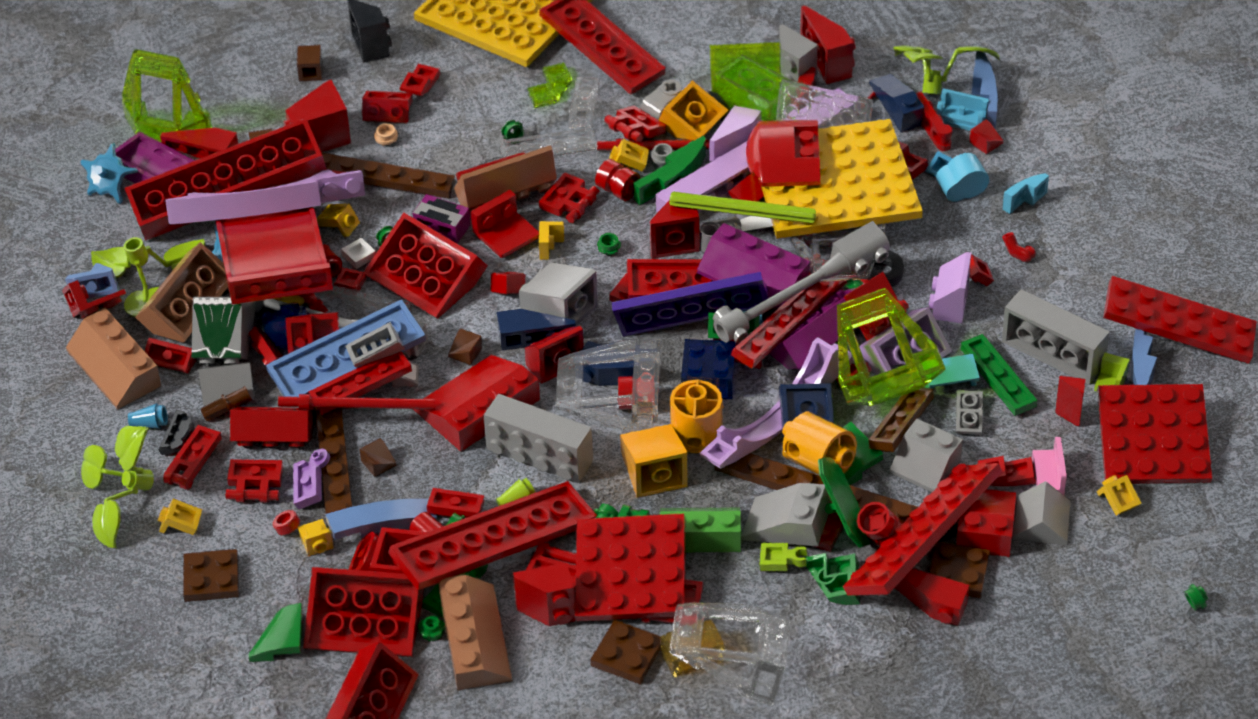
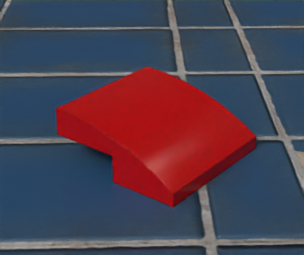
M339 313L287 317L288 354L339 330Z

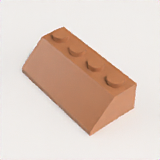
M549 145L461 175L454 187L460 205L469 208V213H471L474 209L508 190L516 194L517 200L530 196V192L536 190L539 193L549 190L557 179L552 147Z
M200 242L186 253L135 318L155 335L185 342L192 333L193 297H220L228 287L223 262Z
M106 308L83 319L66 346V351L117 410L161 387L157 365Z
M467 575L445 578L440 581V599L457 690L512 681L494 585Z

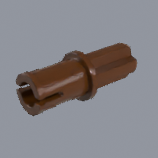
M243 386V388L226 396L222 394V398L202 407L201 413L206 421H210L228 411L230 412L231 409L252 401V398L246 386Z

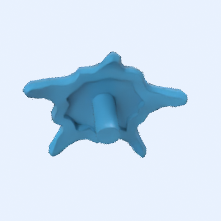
M112 143L105 154H99L93 161L83 159L80 161V164L88 173V195H92L94 192H97L99 195L109 193L117 203L121 204L123 199L120 193V185L123 182V178L127 174L138 172V169L125 167L122 164L121 158L115 154L116 144Z

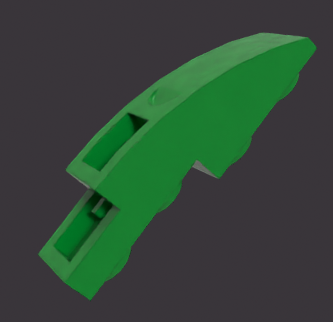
M701 136L682 148L671 152L665 157V166L634 182V201L642 205L656 197V194L697 171L702 166L706 157V138Z

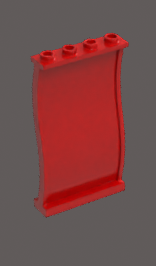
M314 207L215 220L232 305L333 290L330 264L327 263Z

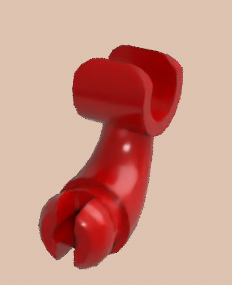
M314 293L298 295L304 298V303L309 306V309L323 313L329 311L323 302L317 299Z

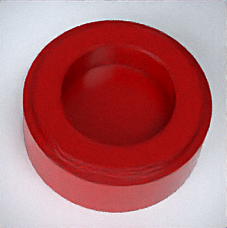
M286 510L275 517L272 525L277 534L286 535L293 532L300 525V518L295 511Z

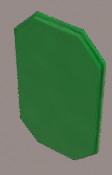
M832 457L818 459L819 475L832 500V503L825 505L826 513H838L847 535L859 548L870 545L871 539L858 527L857 517L861 509L842 469Z

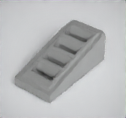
M391 322L345 345L355 367L396 354L405 349L397 330ZM381 341L382 345L378 347L377 342ZM371 345L373 350L368 351L366 346ZM359 348H361L363 352V355H361L360 357L356 350Z

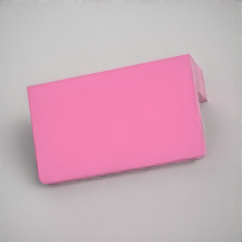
M1055 437L1054 450H1033L1032 461L1036 486L1047 481L1064 495L1067 475L1061 437Z

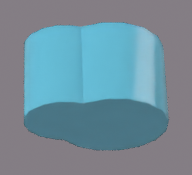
M963 153L956 156L947 165L942 167L936 175V180L944 194L952 202L978 196L989 184V176L978 157L972 153Z

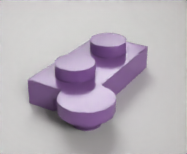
M325 449L314 451L309 462L302 460L293 464L294 505L299 510L322 501L321 468L326 466L330 460V454Z

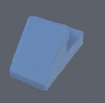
M96 263L91 271L68 275L65 279L66 284L78 280L80 285L83 284L89 298L110 295L120 291L113 269Z

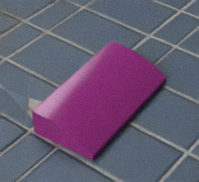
M138 132L115 149L116 156L121 158L122 164L125 167L138 169V172L124 176L125 179L134 184L194 161L142 132Z

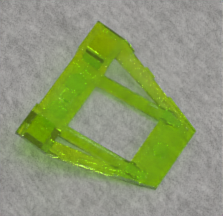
M134 49L123 87L122 105L125 118L135 134L142 132L161 142L160 135L162 132L212 128L210 114L207 109L202 108L200 104L201 97L190 86L189 82L191 79L178 57ZM141 74L172 80L173 121L148 116L146 104L142 101ZM182 90L192 110L187 112L183 120Z
M886 288L837 305L838 380L847 405L873 406L925 387L946 370L935 343L922 332L920 326L908 316L905 309ZM888 316L906 365L870 377L853 328ZM902 323L922 351L912 353ZM847 344L849 346L851 355L853 357L855 366L858 371V374L852 376L850 372Z

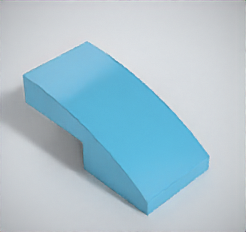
M1046 173L1035 175L1010 187L1004 192L1002 210L1011 214L1023 202L1033 206L1047 193L1049 175Z

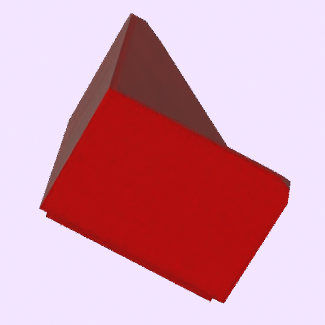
M984 120L970 130L969 142L985 154L1003 144L1002 138L988 120Z
M508 271L491 274V292L503 294L519 293L521 287L526 284V274Z

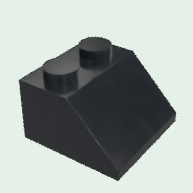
M347 0L351 35L363 63L390 57L389 47H392L390 34L387 33V30L390 29L388 17L383 16L380 7L358 0Z

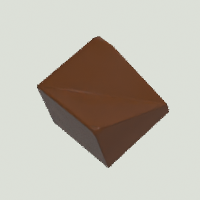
M459 329L448 357L471 365L482 350L481 335Z
M381 438L359 449L361 462L374 477L397 466L396 461Z

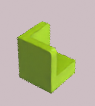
M1104 353L1094 391L1097 392L1098 385H1124L1130 359Z

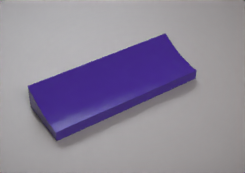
M761 272L611 303L614 316L624 337L707 320L709 313H715L723 306H729L731 310L738 308L744 312L769 299V295Z

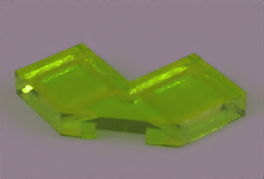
M564 62L543 67L542 73L547 83L527 88V94L534 109L557 103L572 83L571 75Z

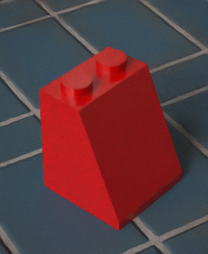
M332 80L326 81L285 110L287 120L283 121L284 126L306 118L321 152L351 144L347 108Z

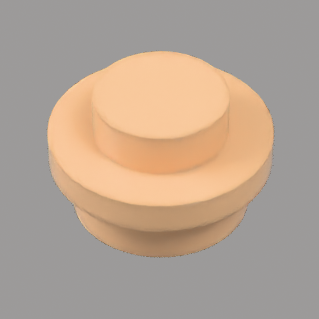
M381 124L377 127L374 138L381 145H390L398 139V132L391 124Z

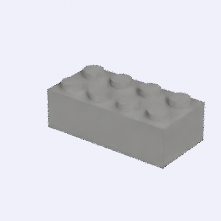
M1020 289L1005 306L1002 343L1072 377L1086 379L1085 383L1090 385L1100 373L1103 355L1107 353L1110 331Z
M501 394L496 396L484 414L486 447L495 454L507 456L517 462L526 463L541 471H547L577 483L581 481L593 463L592 427Z

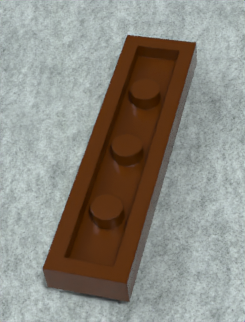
M909 386L868 439L869 449L894 452L901 443L904 434L914 421L919 419L933 400V389Z

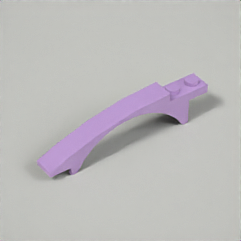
M328 169L322 170L307 179L272 188L232 193H188V196L166 199L169 224L247 217L321 206V203L365 196L363 173L358 170L335 174Z
M817 337L812 342L806 360L792 384L832 383L855 362V354L836 343L830 345ZM780 400L764 416L750 425L738 429H730L721 425L717 429V437L700 452V456L721 469L765 445L782 432Z

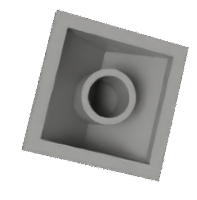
M251 362L199 369L203 407L222 398V394L226 396L243 388V386H246L252 398V401L244 404L255 403Z
M1047 481L1017 495L1013 540L1067 545L1071 501Z

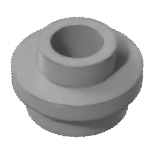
M657 144L651 152V160L658 165H666L665 157L674 151L668 144Z

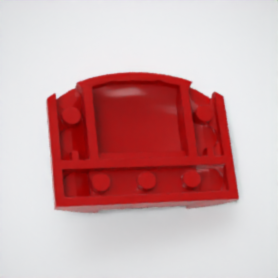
M818 119L759 121L747 141L746 159L751 175H756L760 178L758 184L761 187L821 185Z

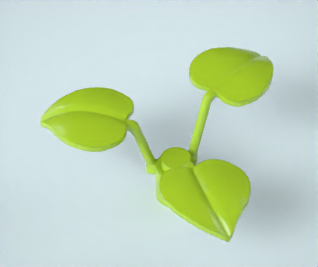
M912 46L893 47L895 56L904 53L913 63L923 60L924 79L922 93L941 94L942 82H947V76L959 54L980 51L991 54L998 60L1000 58L997 52L985 47H958L955 49L943 76H941V71L931 70V59L943 60V57L933 54L932 50Z
M133 237L124 243V247L91 251L93 266L99 263L112 268L115 278L122 276L126 268L131 267V264L137 267L143 291L132 292L124 301L126 313L135 318L159 288L148 289L141 267L147 263L149 254L163 266H171L173 270L188 251L200 242L205 246L204 239H199L174 246L166 251L163 260L151 250L150 246L145 247L141 238Z
M125 426L119 431L115 443V453L120 458L119 464L125 470L124 472L104 468L107 454L101 446L90 445L83 454L84 460L81 466V476L86 487L91 489L99 487L104 473L122 477V484L129 489L105 498L104 504H98L93 513V531L97 539L110 548H117L116 537L121 518L120 507L114 500L130 494H138V490H150L154 483V475L151 470L135 466L148 427Z

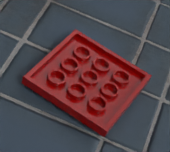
M1203 384L1098 385L1104 480L1114 475L1118 479L1127 475L1131 484L1211 483L1212 470Z
M684 513L577 519L576 621L685 616Z

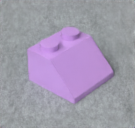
M966 252L940 266L939 275L933 277L932 291H935V294H930L929 308L933 309L935 320L963 322L969 288L971 253Z

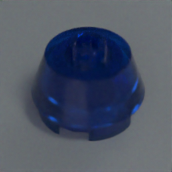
M298 302L279 305L280 310L271 314L267 310L261 316L263 323L261 328L275 347H288L287 317L310 314L307 312L306 307H300Z

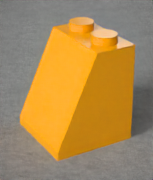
M671 424L620 435L621 454L637 498L688 487L687 451Z

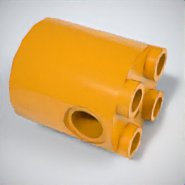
M689 380L681 383L672 391L670 396V422L687 452L700 453L717 437V429L722 425L721 392L715 385L707 381Z
M809 411L800 414L793 421H788L782 429L784 435L783 457L818 475V459L832 457L843 473H846L856 455L857 441L852 432Z

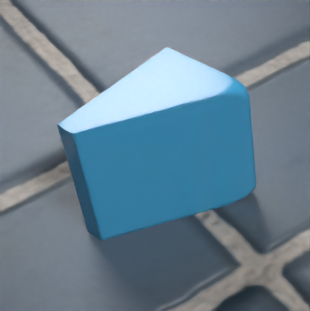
M937 151L926 172L936 177L937 172L953 158Z

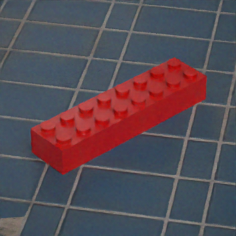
M304 118L125 187V191L146 241L190 224H169L166 199L188 196V193L194 192L232 193L272 188L304 180L327 169L309 123Z

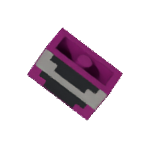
M427 194L412 213L414 219L457 244L471 225L469 208Z

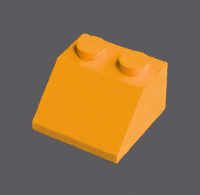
M692 80L663 109L659 121L666 124V130L675 138L696 140L704 136L728 112V109Z

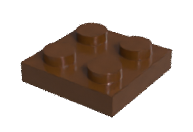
M937 542L930 574L970 585L969 596L981 598L990 550Z
M237 549L184 553V601L238 598L239 565Z
M614 620L590 659L591 667L641 685L664 645V637Z

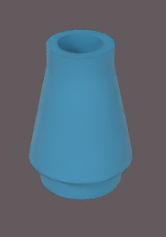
M156 403L128 413L129 426L161 429L162 426L168 424L166 407Z

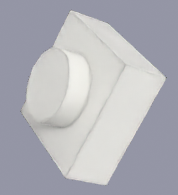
M362 238L341 249L342 256L356 269L370 262L376 254V251Z

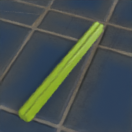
M675 191L671 192L669 199L670 205L675 207L804 223H814L816 219V210L813 208Z

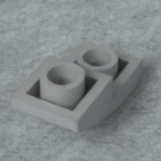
M957 390L956 434L982 435L983 391Z

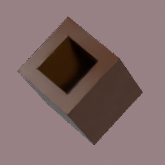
M321 45L297 46L299 82L322 81L323 60Z

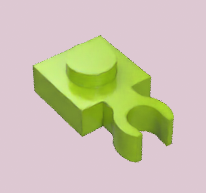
M761 543L760 571H787L788 564L805 567L807 566L806 557H798L807 556V548L800 546L789 549L788 543Z

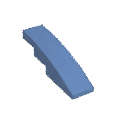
M976 51L971 95H979L989 99L987 120L996 128L998 94L995 76L986 54Z
M1136 329L1134 335L1130 368L1131 385H1151L1157 357L1150 356L1153 337L1148 336V332Z
M398 499L353 506L325 514L326 521L335 540L358 532L362 539L369 532L380 533L382 527L409 530L413 519L420 513L427 512L429 499ZM430 514L437 520L436 514Z

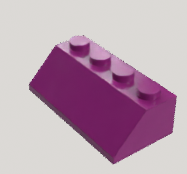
M723 223L711 237L697 269V274L717 281L761 272L770 298L809 276L810 261ZM786 301L780 303L779 305H777V306H775V307H773V308L778 309V308L781 307Z
M856 288L836 291L769 354L788 370L799 369L800 371L812 342L817 337L830 345L847 339L852 329H859L860 327L843 296Z

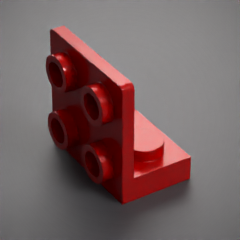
M511 190L471 211L473 233L500 258L510 255L539 238V231L517 212L516 194Z
M78 280L67 284L62 289L72 316L80 315L81 319L99 311L98 308L101 306L109 309L118 305V303L122 302L121 298L126 294L125 289L87 303L86 299L89 298L88 292L83 284H79Z

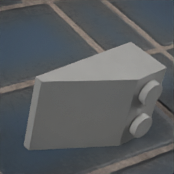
M798 483L755 497L741 539L744 541L818 546L829 515L825 511V505L831 503L825 485Z

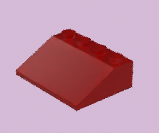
M403 212L364 272H366L367 277L438 319L476 285L488 265L474 253Z
M490 355L423 398L434 399V409L413 410L462 452L485 436L484 414L498 394L532 406L540 400L539 379L523 365Z
M312 567L303 648L358 653L360 649L380 641L395 655L412 657L422 609L424 588L417 590L404 573Z

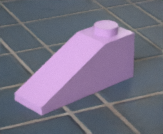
M734 106L710 139V161H714L716 158L733 150L736 146H740L748 141L753 128L759 121H763L761 120V111Z

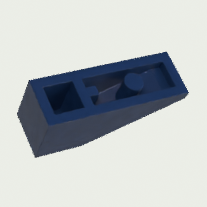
M892 74L869 80L870 86L900 133L922 126L924 106L914 90Z
M526 309L496 312L502 351L525 348L566 328L576 327L575 320Z
M587 341L575 360L576 379L598 386L618 385V377L633 376L635 380H638L640 376H654V384L658 381L656 362L591 341Z

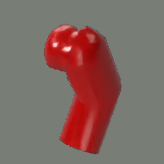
M1013 232L1002 236L1006 248L1012 257L1022 262H1030L1031 258L1036 256V251L1032 246H1026L1025 248L1019 246Z

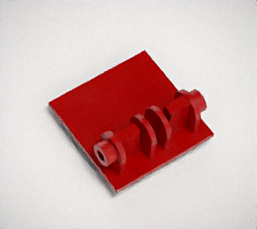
M881 272L843 296L866 341L904 318L909 308L905 300L900 301L897 299L884 272Z

